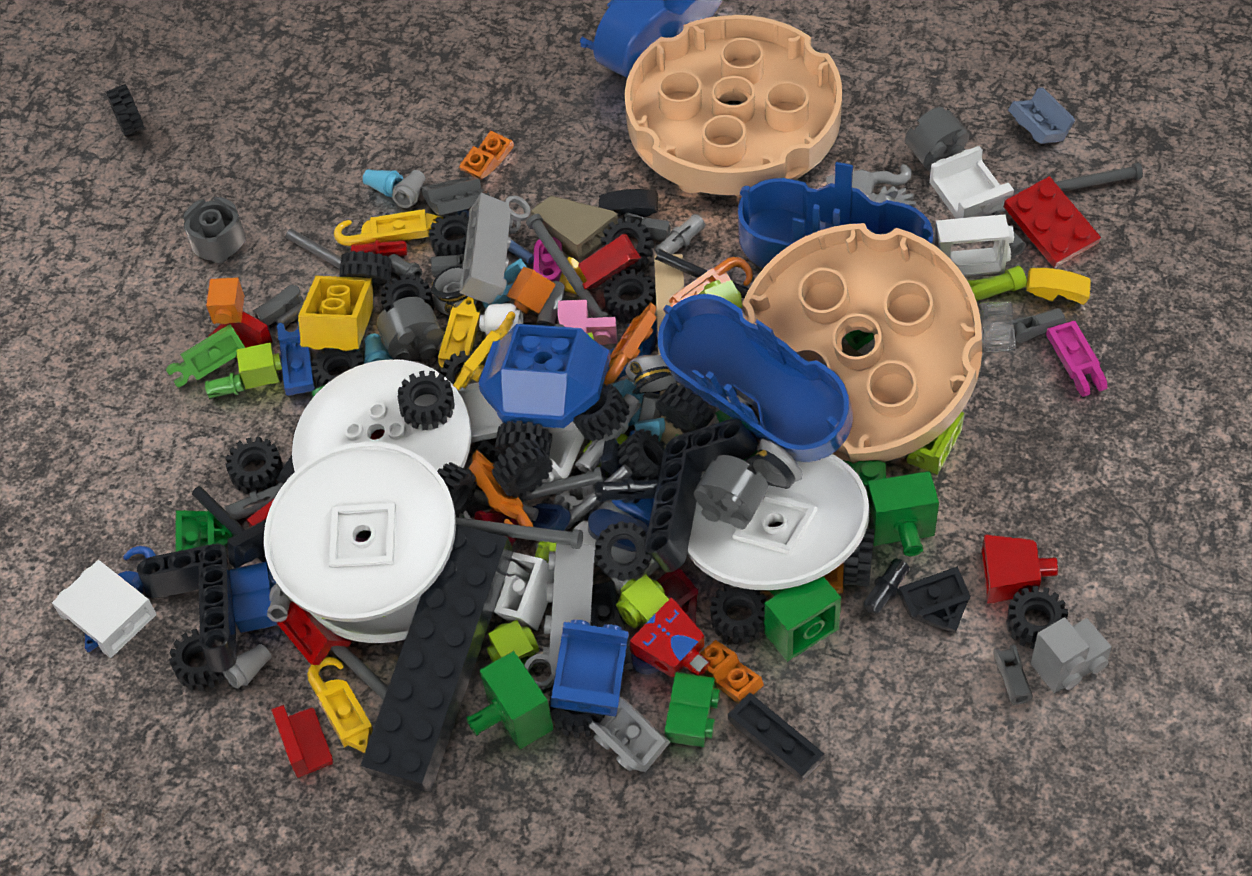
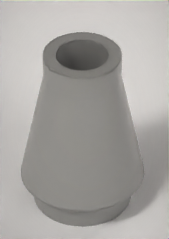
M413 170L406 178L395 185L392 194L394 202L403 208L415 205L418 201L421 187L425 182V175L419 170Z
M259 644L255 648L238 655L235 665L229 670L224 671L223 674L233 687L247 686L266 662L272 658L271 654L264 645Z

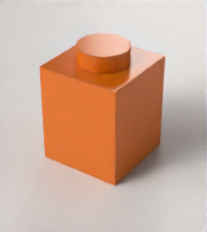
M523 267L506 296L514 301L513 305L516 306L517 310H521L525 314L528 311L539 314L556 284L535 270Z
M239 278L210 279L206 307L213 324L241 322L245 295Z

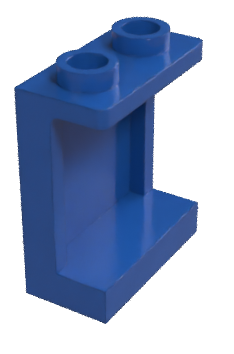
M584 620L564 622L550 707L616 717L629 632L622 631V628L616 625L590 626V623Z

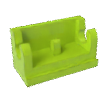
M961 412L941 435L929 444L909 454L907 463L938 475L962 431L964 412Z

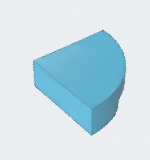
M664 418L643 420L634 424L636 431L644 429V431L649 430L652 436L654 434L659 436V442L662 433L665 432Z

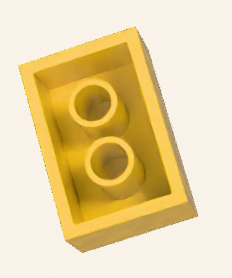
M315 276L298 315L301 347H310L315 350L339 348L342 351L359 349L374 309L372 278Z

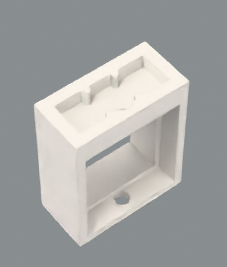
M1005 214L936 220L933 245L955 263L964 277L1005 273L1006 262L1011 260L1009 243L1014 242L1013 227L1008 226ZM994 241L993 248L951 251L952 244Z

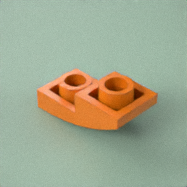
M490 130L479 148L475 146L471 148L459 165V169L481 180L484 179L507 157L514 147L513 141Z
M714 640L700 652L702 656L711 662L703 674L706 677L715 678V685L736 703H739L749 693L754 695L764 686L761 676L740 663L737 654L719 641Z

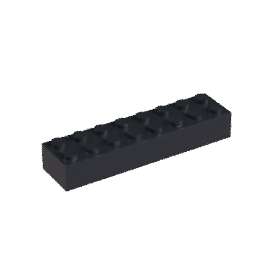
M456 524L455 540L449 559L435 582L420 597L360 766L370 776L431 793L514 553L508 537Z

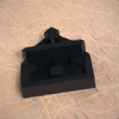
M958 566L898 588L899 596L911 619L954 633L957 631L964 610L971 597Z

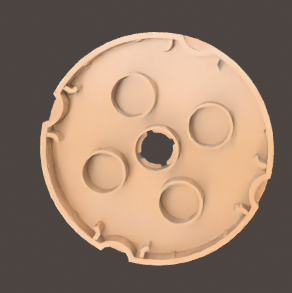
M724 15L696 20L684 24L683 31L675 37H660L635 61L625 87L628 133L635 150L643 161L662 177L678 184L682 191L687 193L704 192L717 195H735L741 198L740 190L742 187H752L761 181L774 178L796 180L813 169L827 155L837 138L841 123L842 82L840 74L828 53H820L812 49L811 37L788 24L764 17L748 15ZM728 101L743 102L739 105H728Z
M865 223L834 226L812 233L794 242L777 254L755 278L742 303L747 321L756 324V320H759L771 328L776 337L788 344L803 359L808 362L818 360L834 371L842 380L851 402L853 423L847 439L833 453V455L841 460L852 463L874 460L886 462L915 452L941 435L955 421L966 406L977 383L982 361V327L974 293L960 269L945 253L927 240L911 232L895 228L890 233L880 235L872 233L867 229ZM854 330L866 333L872 332L875 345L868 354L853 357L842 352L843 337Z

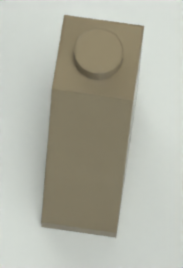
M550 196L543 202L538 203L531 211V215H541L543 218L542 223L550 235L561 242L562 251L579 263L602 246L601 237H605L603 234L605 228L609 230V224L612 221L615 225L618 224L617 213L614 211L555 196Z

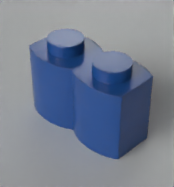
M267 562L230 569L235 623L240 633L278 625V622L270 620L267 616V610L271 602L269 594L271 588L276 585Z

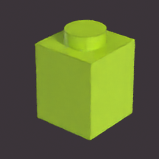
M271 343L236 350L239 373L245 389L280 382L278 371L282 370L280 353L274 354Z

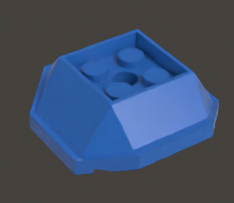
M516 324L501 340L492 343L479 380V389L505 424L508 421H513L514 423L522 421L524 424L533 422L534 426L539 424L542 427L564 429L574 421L573 417L585 412L599 401L611 359L610 350L594 341L582 328Z

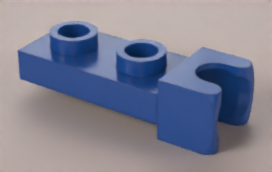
M299 321L297 330L293 332H287L284 324L279 323L277 325V333L280 343L286 395L315 390L314 376L311 366H313L310 347H301Z

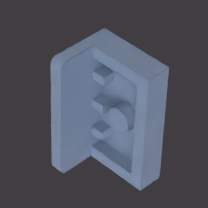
M1038 88L1031 100L1013 101L1008 109L1015 117L1016 122L1024 126L1032 134V138L1041 144L1063 142L1075 122V118L1044 88Z

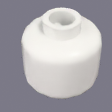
M511 303L491 304L486 308L485 314L480 315V330L485 332L486 335L491 330L495 331L504 321L506 315L513 311L515 319L510 328L511 330L516 324H524L522 311L517 310L516 306Z

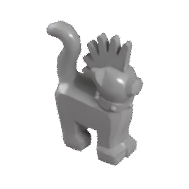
M906 164L901 165V173L898 175L888 171L868 172L863 169L853 171L852 188L862 191L871 201L882 203L890 200L912 207L916 206L915 201H910L914 199V195L906 194V188L895 189V186L904 185L911 179L912 171ZM835 175L826 177V185L830 183L835 184ZM877 184L893 185L888 191L886 186H883L879 195L873 193L874 187Z

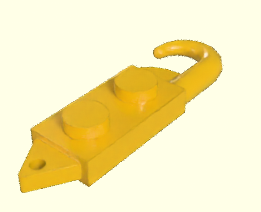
M425 209L370 217V220L363 224L361 234L350 236L342 234V230L352 224L351 220H345L334 229V237L339 244L344 246L373 243L375 240H379L381 243L429 237L428 233L431 230L432 222L436 223L435 219L440 216L425 213Z
M469 296L457 308L452 307L438 355V364L441 369L447 359L450 360L451 355L456 354V356H459L460 351H465V355H469L470 351H472L479 327L480 312H477L473 298ZM460 372L456 374L455 381L457 380Z
M513 311L506 315L504 321L495 331H490L463 365L457 380L453 384L458 391L462 387L466 389L472 380L478 382L492 343L501 340L509 332L514 322L515 313Z
M325 657L320 665H311L307 672L308 682L344 747L349 745L365 753L373 731L372 724L347 681L336 679L323 682L319 674L323 667L328 665H334L338 669H343L344 667L340 660L334 657Z

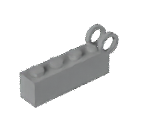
M481 193L470 208L460 294L488 304H492L497 295L501 296L507 284V280L504 279V273L509 264L506 252L511 243V237H508V234L517 233L521 227V221L526 220L530 215V207L521 197L509 196L504 202ZM509 203L519 204L523 208L524 214L514 213L510 209Z
M556 543V552L549 551L548 571H554V583H547L546 602L552 603V615H545L544 634H550V647H543V654L531 656L524 665L528 672L536 664H545L550 668L551 675L547 680L542 682L535 681L541 691L549 689L554 684L563 623L571 622V620H584L589 623L591 621L595 545L582 544L580 549H573L571 545Z

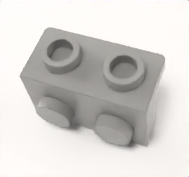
M621 697L616 717L606 715L600 723L592 721L589 725L596 733L593 738L605 749L609 750L612 748L618 754L616 758L618 763L630 772L633 769L646 772L670 743L626 699Z

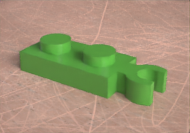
M229 324L180 354L184 362L172 363L167 366L166 371L169 375L177 371L181 372V376L174 380L175 385L181 387L187 383L189 376L192 374L198 381L237 356L236 350L245 348V346Z

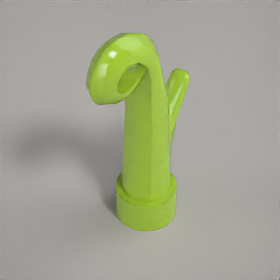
M1019 265L1007 269L1005 273L997 276L967 280L976 301L1009 290L1014 292L1027 287L1026 275Z

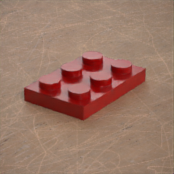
M1050 176L1008 198L1003 204L1004 209L1053 268L1099 244L1101 236Z

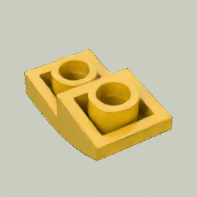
M1030 268L1027 276L1026 291L1049 301H1053L1057 295H1061L1068 300L1084 305L1090 298L1091 278L1060 269Z

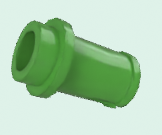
M232 372L228 377L205 381V388L208 398L213 399L232 393L239 395L240 391H244V384L240 374L235 375Z

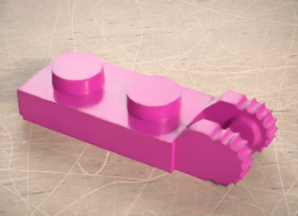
M1076 321L1047 328L1046 336L1070 378L1074 379L1075 387L1082 397L1090 395V386L1085 375L1090 373L1096 388L1099 391L1106 390L1108 388L1107 380L1100 368V362Z

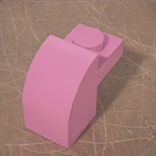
M587 300L558 301L559 324L565 327L582 328L586 333L592 332L594 340L601 345L617 344L616 317L589 318Z

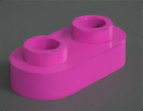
M552 237L562 251L561 242L557 238ZM537 240L534 244V270L552 282L559 281L562 271L541 240Z

